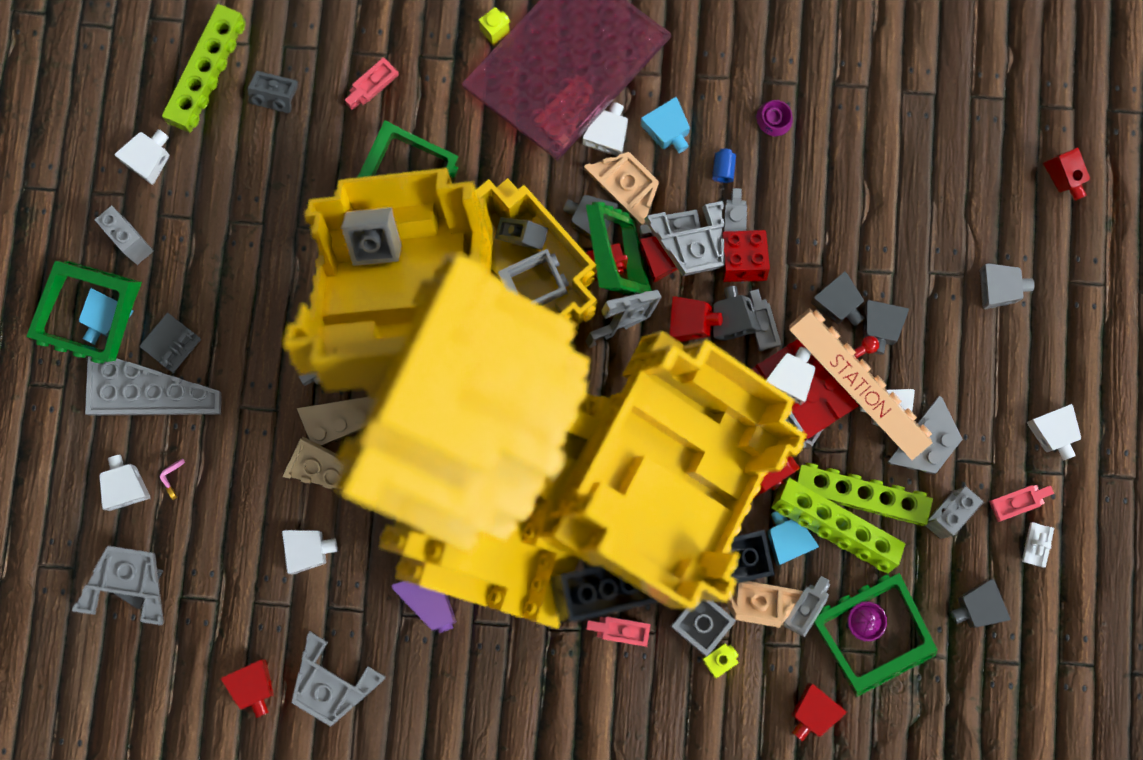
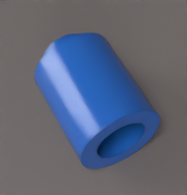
M720 149L719 152L715 153L712 180L720 183H731L734 181L736 154L732 153V150Z

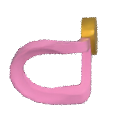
M184 459L171 464L160 475V479L165 484L166 491L172 500L178 497L165 475L185 463Z

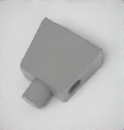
M985 264L980 268L983 309L1017 303L1023 299V292L1034 290L1033 278L1022 279L1021 268L995 264Z

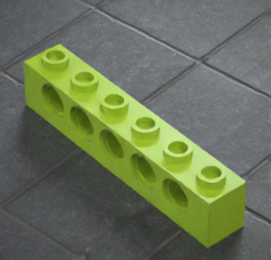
M217 4L162 115L168 124L189 133L198 125L201 110L206 108L209 101L208 96L211 90L216 88L218 76L226 68L227 58L236 47V39L245 29V20L241 13ZM228 29L226 34H220L222 30ZM214 48H219L218 52L211 53ZM210 66L207 72H202L204 67ZM201 85L199 90L192 91L194 86ZM186 104H192L189 109L183 110Z
M806 462L805 465H800V469L797 470L796 482L835 504L920 526L927 525L933 498L926 497L927 493L916 490L913 493L906 492L905 487L892 485V487L883 486L884 482L870 479V482L861 480L862 477L859 475L848 474V476L840 475V471L827 468L826 471L818 469V465ZM816 476L824 480L823 488L815 486L814 478ZM837 482H842L845 485L846 491L844 494L836 490ZM860 487L867 491L866 499H861L858 496V489ZM881 493H885L889 497L887 505L880 502L879 497ZM903 499L909 500L911 504L909 510L903 509L901 505Z
M788 478L779 487L771 508L778 511L782 516L792 519L800 526L808 528L817 533L821 538L831 541L839 548L847 550L860 560L870 563L878 570L887 574L899 565L906 543L791 478Z

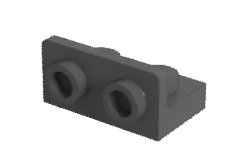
M256 71L248 87L249 103L290 113L291 100L298 88V81Z

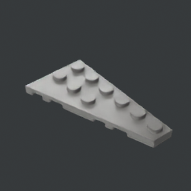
M88 356L85 414L88 416L221 414V392L117 358L116 361H105L103 364L92 362L91 357Z

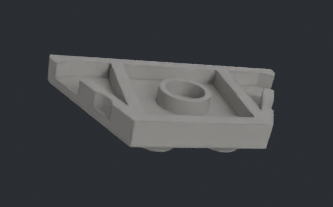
M937 397L918 421L919 426L924 424L932 433L930 437L933 443L913 460L898 447L887 461L888 464L903 466L912 470H921L930 474L938 472L962 441V437L942 397Z

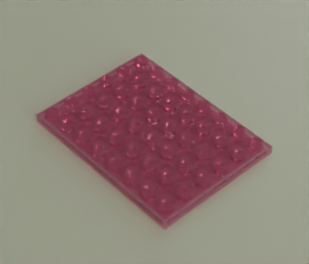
M540 0L462 83V86L558 161L671 38V33L626 0Z

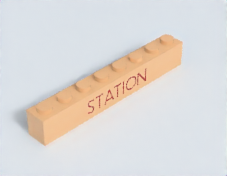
M808 308L789 325V330L911 460L916 458L933 443L930 437L932 435L930 430L924 424L919 426L915 421L917 418L909 408L904 410L900 405L902 402L894 392L889 393L884 388L886 386L885 382L878 375L874 377L869 372L871 370L870 366L863 359L859 361L854 356L856 352L848 343L844 345L838 339L840 334L832 326L828 328L823 323L825 318L817 310L813 312Z

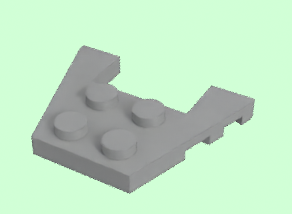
M723 201L705 204L702 207L708 224L707 227L672 233L665 212L647 215L644 218L682 276L719 269L725 265L724 239H722V228L724 227V219H722Z
M645 291L641 294L607 301L601 312L605 319L611 316L614 317L609 325L589 333L585 340L588 347L591 348L597 345L595 341L602 337H605L606 340L613 337L619 328L624 327L626 330L649 318L662 298L659 291Z
M107 546L93 571L90 581L85 585L81 592L82 595L78 602L75 603L72 611L95 614L100 591L144 597L140 622L163 625L155 553Z
M309 632L292 703L327 725L332 726L383 682L386 676L368 666L356 687L316 663L328 641L313 632Z

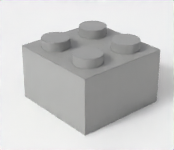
M391 207L346 212L342 231L353 266L398 261L402 245Z
M700 599L693 610L684 609L670 627L700 653L708 656L736 620L713 601H703Z

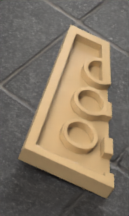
M370 397L302 407L297 408L309 440L323 447L362 430L377 398L370 399Z
M302 437L283 477L289 479L292 477L300 479L301 482L309 484L312 482L332 489L344 465L335 461L338 454Z

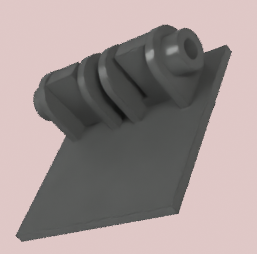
M166 313L139 347L174 373L200 342L201 338L169 313Z

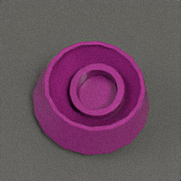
M779 100L768 101L762 104L756 115L757 124L768 135L781 136L792 127V111L785 102Z
M861 602L850 610L848 627L857 639L874 641L885 632L887 617L879 605L872 602Z

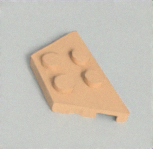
M630 152L619 154L615 158L603 159V161L595 164H586L584 170L627 213H630V216L640 226L644 225V218L648 215L659 181Z
M746 581L734 585V592L726 604L735 620L780 628L793 610L803 591Z

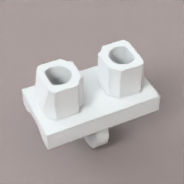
M1034 522L1030 523L1022 562L1043 568L1046 567L1054 528Z

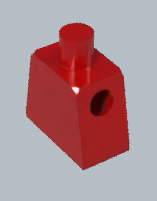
M1078 147L1043 162L1060 193L1069 190L1074 201L1086 196L1082 184L1089 181L1090 177Z
M655 236L640 239V248L653 283L678 270Z
M676 296L672 297L669 336L676 341L682 342L709 337L711 326L722 325V313L712 312V306L707 302Z
M266 659L259 660L221 678L240 710L251 706L256 718L269 713L264 700L274 696Z
M808 683L792 713V716L799 721L792 734L802 742L810 731L816 736L821 737L847 711L814 684Z

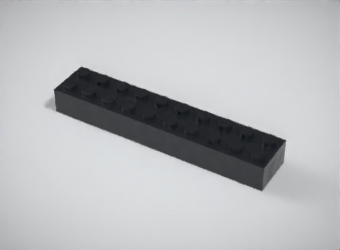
M765 530L734 537L730 552H736L739 556L736 560V568L729 576L736 580L735 584L774 575ZM603 566L550 576L559 624L571 623L660 602Z

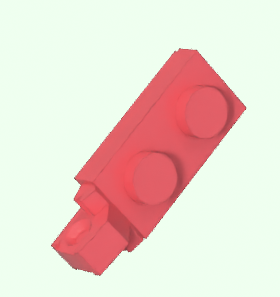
M382 58L352 84L351 94L345 99L346 105L353 110L360 103L362 105L366 102L368 103L399 75L398 71L385 58Z
M1031 485L991 500L989 503L997 522L1040 507L1042 504H1045L1043 498L1053 495L1054 492L1051 486L1038 489L1037 485Z
M600 617L599 622L587 620L586 630L597 631V637L604 640L647 647L651 624L612 617Z

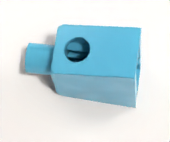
M676 97L641 118L640 125L662 149L673 144L677 152L681 153L689 147L684 137L689 134L690 127Z
M92 288L88 293L79 322L89 327L83 339L95 345L101 334L108 337L118 301Z
M778 511L771 513L776 527L767 530L776 565L783 564L819 547L807 528L800 526L792 519L788 521L787 517L782 516Z

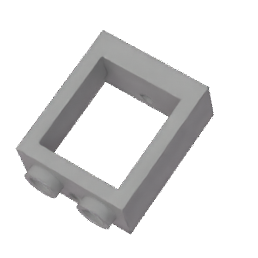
M110 206L95 219L118 248L135 264L138 265L154 252L127 219L113 206Z
M548 249L498 271L502 282L506 283L504 287L519 295L511 277L547 261L559 288L531 302L542 306L568 294L565 288L569 286L564 273L559 275L556 267L560 266L555 253L550 255Z
M966 486L954 490L929 517L928 523L925 526L940 539L954 536L983 501Z

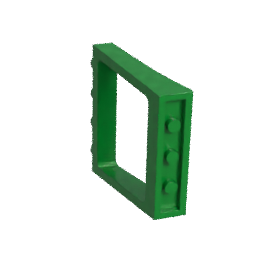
M384 120L357 177L375 176L392 139H398L448 163L446 168L449 176L453 179L459 169L456 166L458 156Z
M592 202V205H586L599 288L628 296L652 291L642 259L636 223L634 219L630 218V213L622 212L621 209H614V206L605 205L604 202ZM604 219L620 224L622 228L624 252L628 258V280L621 278L617 271Z
M55 261L26 337L35 339V344L40 346L54 345V350L73 351L72 355L75 357L86 358V356H90L91 361L94 363L103 364L105 361H116L125 328L142 282L72 261ZM67 276L119 292L105 350L44 331V327Z
M900 573L892 577L889 575L881 577L877 581L878 584L870 587V585L863 586L857 591L858 595L852 598L850 595L842 597L838 600L839 604L833 608L830 605L823 607L813 623L856 697L924 663L937 654L938 650ZM892 588H896L923 644L871 672L857 677L824 624L850 611L856 604L867 602Z

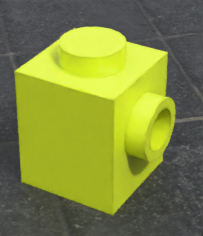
M496 7L479 19L480 30L492 45L510 33L509 18L503 11L499 12Z
M723 643L710 652L708 656L703 657L702 661L712 676L718 678L739 663L736 659L739 655L732 645L727 646Z

